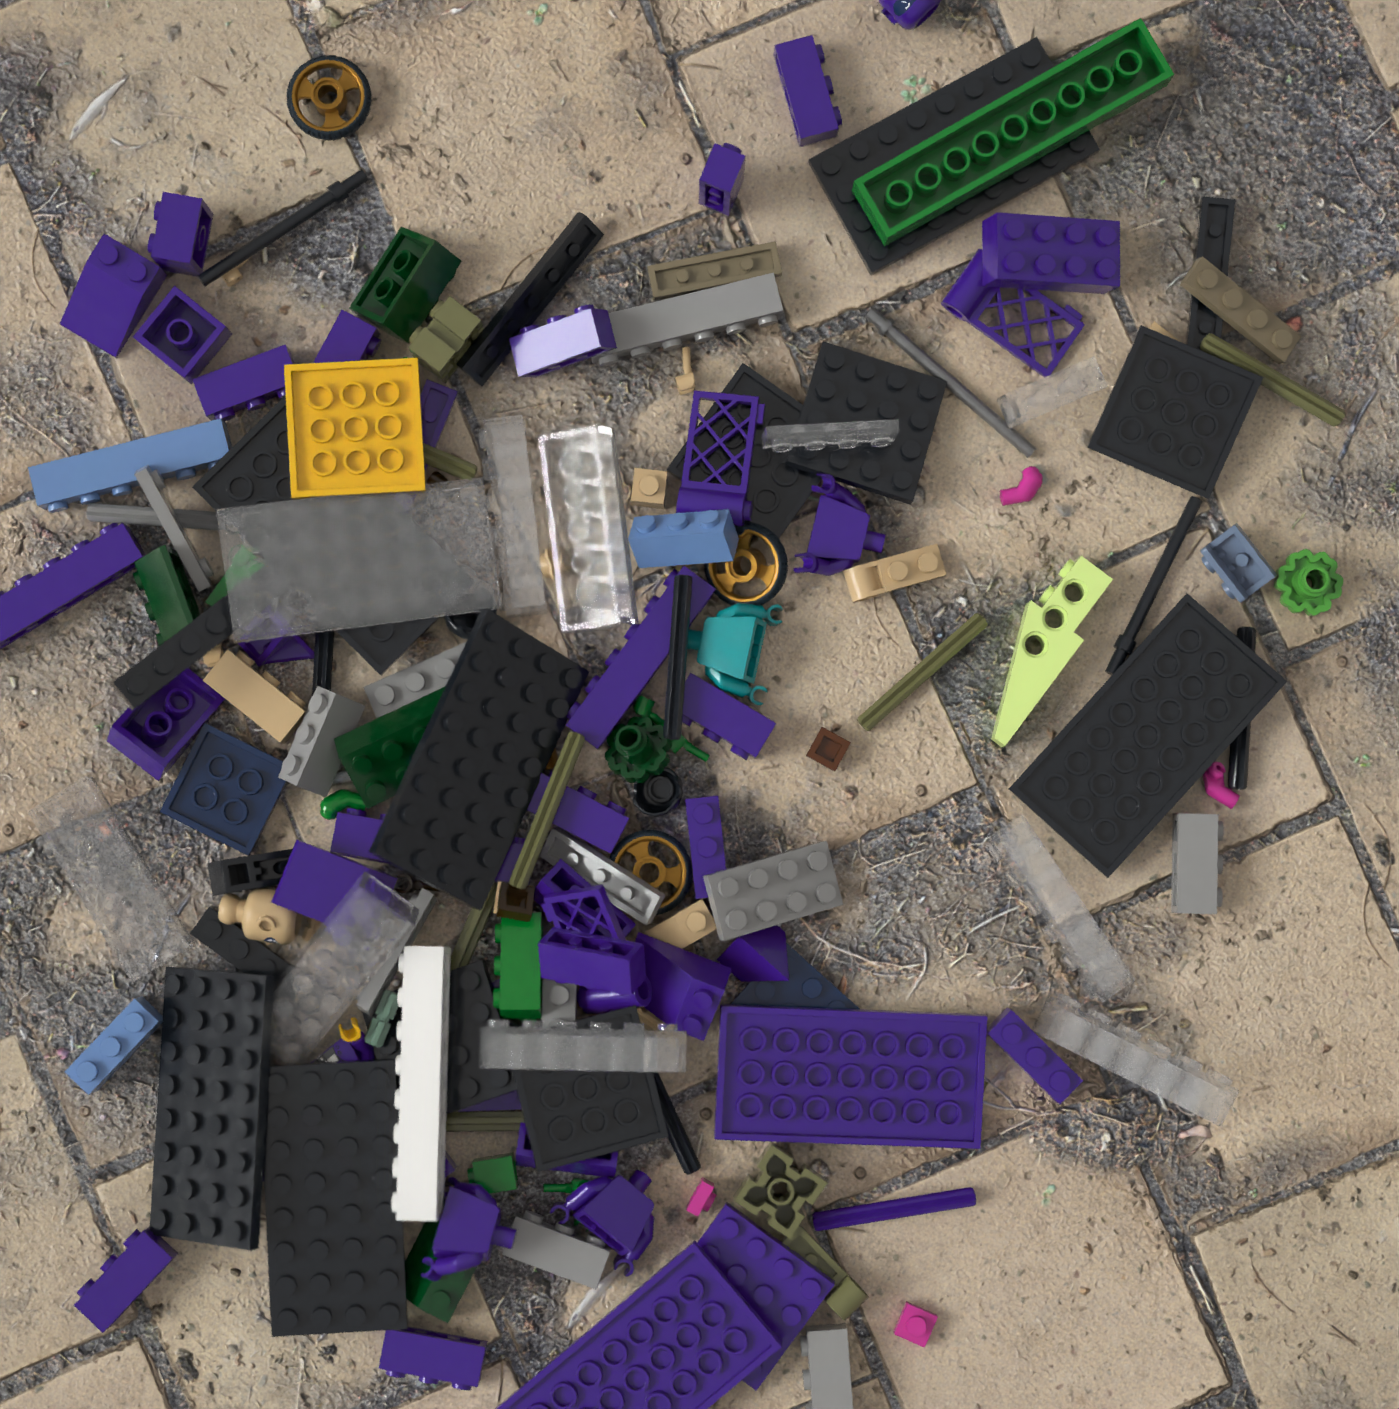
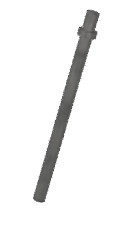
M874 307L867 313L865 318L879 329L878 333L882 337L886 335L933 377L947 381L946 388L1022 454L1029 458L1036 450L1035 446L894 325L895 321L892 318H885Z

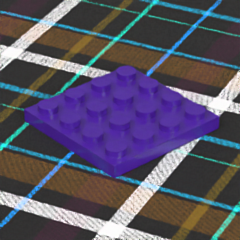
M726 1202L697 1243L783 1343L779 1350L742 1380L757 1391L833 1288L835 1281Z

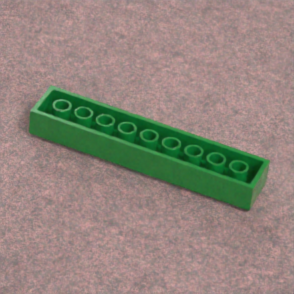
M1139 18L854 180L852 192L885 247L1168 86L1174 73L1143 20Z

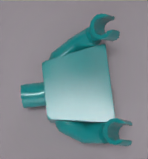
M736 603L718 611L716 617H707L704 622L703 631L689 629L687 649L698 651L697 663L705 666V675L719 689L742 698L746 695L751 703L762 705L764 703L754 700L753 693L757 689L768 692V690L761 685L750 687L749 683H755L767 624L777 626L783 622L781 620H773L770 612L771 610L782 611L783 608L778 604L764 609L762 605Z

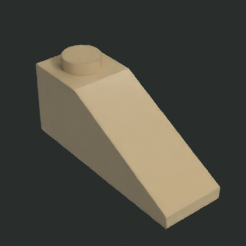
M701 898L644 931L643 934L683 949L716 930L713 916ZM636 937L632 938L629 941L635 942Z

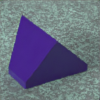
M271 605L261 612L238 641V644L259 667L263 664L314 659L313 649L282 614Z
M778 925L736 937L717 958L722 965L732 968L731 973L741 982L789 981L786 933Z

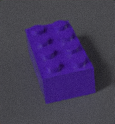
M997 212L982 221V286L1105 294L1120 287V221Z

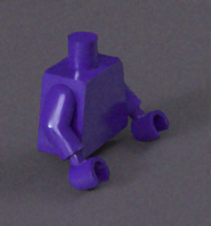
M817 473L816 475L823 479L822 487L812 485L811 490L825 495H821L819 498L807 552L795 554V557H800L803 560V567L794 568V572H810L831 576L851 568L854 563H858L862 549L881 553L886 534L867 530L870 515L866 513L865 506L850 490L836 483L833 476Z
M635 1170L629 1180H626L621 1175L613 1178L602 1176L583 1183L566 1197V1202L560 1201L555 1203L550 1210V1214L557 1208L563 1209L566 1212V1216L559 1220L558 1223L564 1224L569 1219L571 1210L576 1211L573 1217L618 1253L613 1260L614 1270L622 1262L629 1264L624 1271V1276L627 1277L634 1271L633 1261L641 1257L653 1240L654 1216L651 1212L654 1208V1203L643 1194L652 1181L647 1174L640 1170Z
M454 1177L448 1179V1182L454 1187H450L448 1192L444 1191V1196L447 1198L432 1247L434 1257L439 1259L434 1260L430 1257L423 1259L422 1263L431 1266L429 1272L422 1273V1277L435 1282L443 1275L454 1274L479 1266L482 1261H489L493 1245L508 1249L513 1248L517 1229L499 1225L501 1210L497 1206V1201L480 1184L459 1182Z

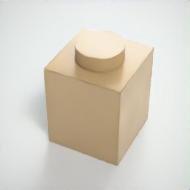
M634 468L631 506L664 509L668 478L667 471Z

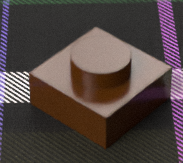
M821 727L806 756L835 772L851 742Z

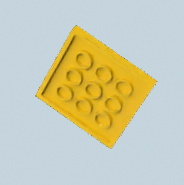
M418 358L284 365L292 499L426 492Z

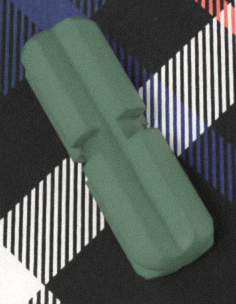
M391 990L383 991L375 1010L377 1017L372 1018L364 1038L367 1044L380 1048L383 1046L391 1027L389 1020L394 1019L399 1007L397 1002L398 993Z

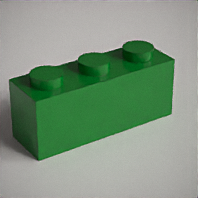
M532 912L530 922L501 917V924H495V944H501L500 956H494V975L500 976V988H494L493 1004L494 1008H499L502 1019L542 1018V978L538 952V942L543 938L541 912Z

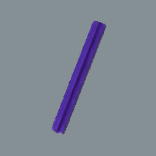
M968 1187L814 1212L812 1214L813 1227L816 1231H823L971 1207L976 1205V1194L973 1188Z

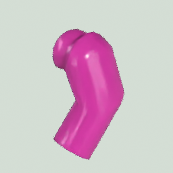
M1034 466L1025 468L1018 487L1000 490L1002 506L1028 502L1033 499L1043 482V476L1038 468Z
M1214 761L1203 774L1205 792L1210 797L1232 809L1239 800L1240 795L1225 787L1223 773L1226 772V769L1222 763Z

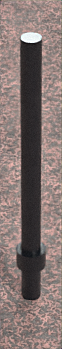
M361 169L341 183L337 180L327 187V192L199 274V280L204 287L209 285L334 202L339 204L349 197L348 193L368 181L365 172Z
M1190 496L1123 635L1119 634L1113 646L1115 652L1105 670L1106 673L1113 675L1124 663L1127 655L1132 654L1137 644L1135 639L1203 502L1201 499Z

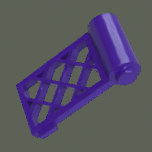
M978 249L941 302V305L949 313L972 325L1046 379L1049 378L1085 324L1080 321L1083 315L1068 304L1064 309L1038 290L1017 289L1019 299L1002 302L1000 287L982 286V249ZM1023 291H1024L1025 293H1027L1028 295H1030L1031 297H1026V298H1024V293H1023ZM995 295L996 303L989 304V302ZM1037 300L1043 305L1045 318L1028 321L1025 302ZM1020 303L1023 322L1006 324L1003 306ZM997 307L1000 326L988 327L978 320L985 309ZM1050 310L1057 316L1051 317ZM1063 319L1074 327L1067 338L1055 340L1052 321ZM1046 322L1049 341L1032 343L1029 325ZM1024 326L1027 345L1014 346L1009 342L1007 329ZM1001 330V331H1002V336H1000V335H999L998 333H996L995 331ZM1063 343L1057 351L1056 344ZM1050 345L1052 360L1045 368L1035 361L1033 348ZM1028 349L1029 356L1021 350Z
M694 390L676 513L729 509L734 526H744L745 520L751 521L753 502L747 501L756 426L757 424L763 425L765 404H759L760 398L758 396ZM701 400L715 401L721 410L705 421L699 413ZM721 402H728L729 404L724 407ZM738 404L751 405L750 416L740 424L729 413ZM726 415L735 428L720 439L710 426ZM699 418L703 424L697 428ZM749 425L748 433L746 434L743 429ZM707 429L717 442L701 453L695 446V439ZM740 432L746 440V448L734 457L724 443ZM719 447H722L731 460L715 471L706 458ZM695 451L698 454V457L693 460V454ZM744 457V463L742 467L738 461ZM701 461L713 473L703 482L690 481L691 469ZM735 464L742 472L741 486L727 485L720 475ZM717 478L721 484L711 482Z
M603 884L548 893L543 898L544 902L541 906L548 922L553 921L556 928L573 929L578 932L598 935L596 931L600 924L610 931L613 938L626 940ZM596 896L601 908L599 913L584 904L586 897ZM563 901L573 907L574 912L570 917L563 913L557 902ZM579 912L595 921L591 930L576 921ZM647 976L646 980L633 995H618L615 992L601 989H587L585 986H580L577 993V1002L587 1014L609 1012L636 1005V1008L646 1007L652 1000V986Z

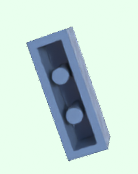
M729 509L634 517L628 537L639 568L730 562L734 560L739 540Z
M143 996L134 998L68 1067L65 1073L88 1095L97 1092L162 1024L163 1016Z

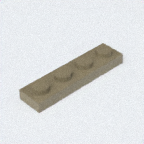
M776 241L647 266L653 300L680 296L773 272L775 277L782 276Z
M1203 256L1196 259L1180 283L1184 289L1278 364L1286 361L1301 338L1297 332Z

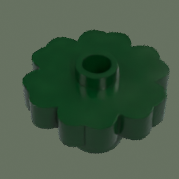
M632 717L628 721L627 726L623 724L615 726L613 733L607 737V743L611 748L605 752V759L608 761L609 768L613 773L622 775L628 783H645L650 774L660 775L664 767L670 762V757L666 752L672 747L671 740L663 737L664 727L662 725H655L649 717Z

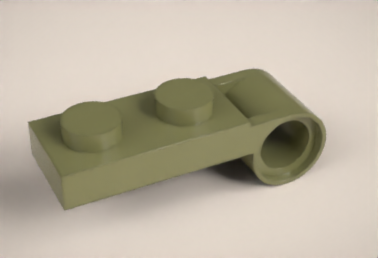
M801 1225L798 1226L790 1239L785 1237L781 1241L835 1281V1285L824 1300L844 1321L869 1298L855 1280Z

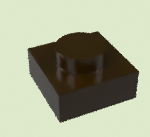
M502 882L499 889L497 916L530 922L535 887L527 886L525 889H519L508 882Z

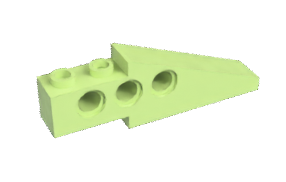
M1083 556L1077 558L1075 562L1071 559L1066 562L1058 573L1062 577L1061 581L1055 588L1049 585L1038 601L1043 604L1041 607L1032 600L1025 605L991 740L1000 747L1006 746L1083 643L1084 639L1074 633V631L1113 580ZM1067 585H1074L1079 589V601L1072 602L1066 598L1065 588ZM1048 611H1054L1059 614L1061 624L1058 628H1051L1046 624L1045 615ZM1034 637L1040 641L1041 651L1039 654L1034 655L1026 650L1025 642L1027 638Z

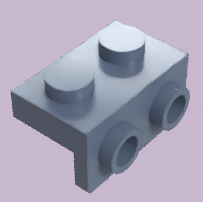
M1238 523L1234 524L1200 550L1203 555L1201 559L1206 568L1211 573L1216 572L1223 580L1221 585L1226 594L1231 599L1236 598L1240 603L1277 576L1276 572Z

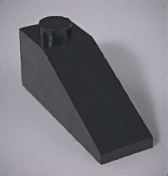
M293 849L208 863L213 896L278 885Z

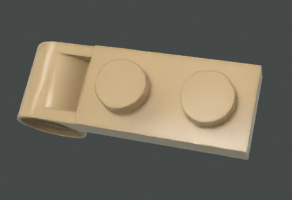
M938 544L886 557L843 571L852 603L947 575Z

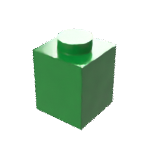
M514 1152L475 1158L472 1161V1168L467 1169L469 1183L482 1185L490 1194L515 1190L519 1186Z

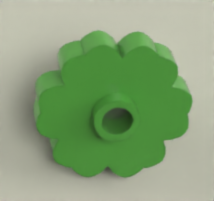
M1308 549L1288 555L1286 565L1276 570L1277 576L1274 581L1275 589L1283 592L1280 596V603L1294 614L1304 610L1308 616H1315L1328 611L1331 608V600L1339 598L1342 594L1341 587L1344 580L1341 575L1335 573L1338 567L1337 562L1325 552L1313 555ZM1306 578L1312 581V587L1308 586Z

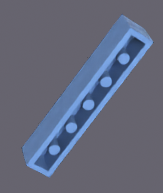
M220 418L28 467L37 506L44 510L48 509L49 513H55L68 509V504L80 501L82 505L100 501L101 495L112 493L116 497L132 493L133 487L140 486L134 474L136 470L146 465H149L152 471L157 469L163 480L176 477L177 480L193 478L196 476V471L207 468L210 470L232 448L227 424Z

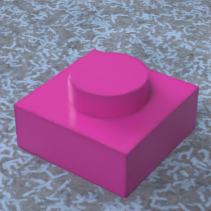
M702 1177L686 1206V1211L697 1217L702 1210L708 1212L717 1195L712 1192L714 1183Z
M906 1301L893 1333L925 1348L938 1316Z

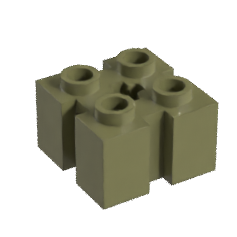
M451 296L445 302L440 300L433 307L429 314L433 320L427 327L419 326L409 338L411 344L408 347L412 356L418 358L419 363L445 384L458 369L456 363L484 330L482 321Z
M769 1142L756 1162L757 1168L761 1171L756 1178L748 1174L733 1197L736 1203L755 1216L758 1215L761 1209L769 1214L766 1218L767 1224L790 1239L805 1217L804 1212L800 1208L805 1201L813 1205L828 1182L825 1177L804 1163L799 1170L791 1164L794 1161L793 1155L774 1142ZM785 1182L788 1193L785 1196L781 1193L779 1197L774 1196L773 1185Z

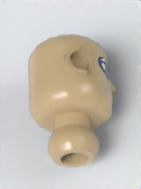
M270 888L254 889L249 893L247 900L241 899L233 893L223 895L218 910V919L226 925H232L236 922L242 923L243 933L247 939L262 941L266 945L273 943L287 945L292 943L299 934L303 915L272 903L276 889Z

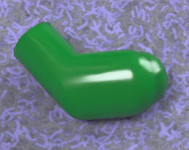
M340 789L328 795L320 803V814L327 820L335 819L337 813L346 807L362 811L367 809L359 793L346 789Z

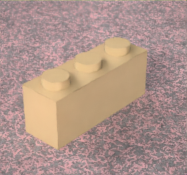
M227 650L203 681L277 741L285 744L301 725L307 711L303 708L306 702L292 691L287 695L280 690L278 685L281 682L265 670L260 674L252 667L255 661L243 651L239 650L235 654L233 651Z

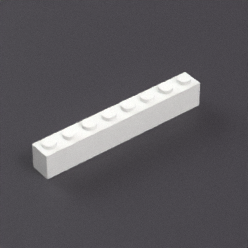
M404 946V953H400L398 960L399 972L403 973V987H399L397 994L398 1006L402 1007V1021H398L396 1028L397 1040L401 1041V1055H397L395 1063L396 1074L400 1075V1089H396L394 1097L395 1108L399 1109V1123H395L393 1131L394 1143L398 1144V1157L394 1158L392 1165L393 1177L397 1178V1192H393L391 1208L392 1212H396V1220L439 1221L444 1209L450 947Z

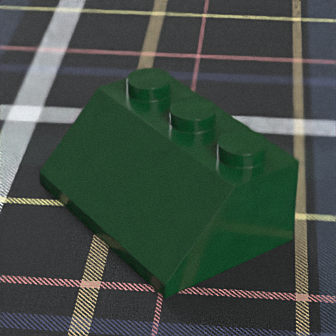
M400 227L349 309L389 335L410 344L409 338L422 325L431 309L437 304L439 296L448 282L454 278L456 270L462 261L436 240Z
M167 545L156 548L134 562L137 571L133 572L139 590H145L149 601L145 603L146 612L152 622L155 620L157 622L160 633L156 634L159 646L201 615L177 551Z
M440 1220L425 1221L405 1260L407 1300L417 1308L449 1323L477 1266L458 1273L443 1275L435 1282L422 1277L421 1274L429 1272L431 1266L422 1263L425 1257H430L434 1260L439 1259L434 1257L432 1247Z

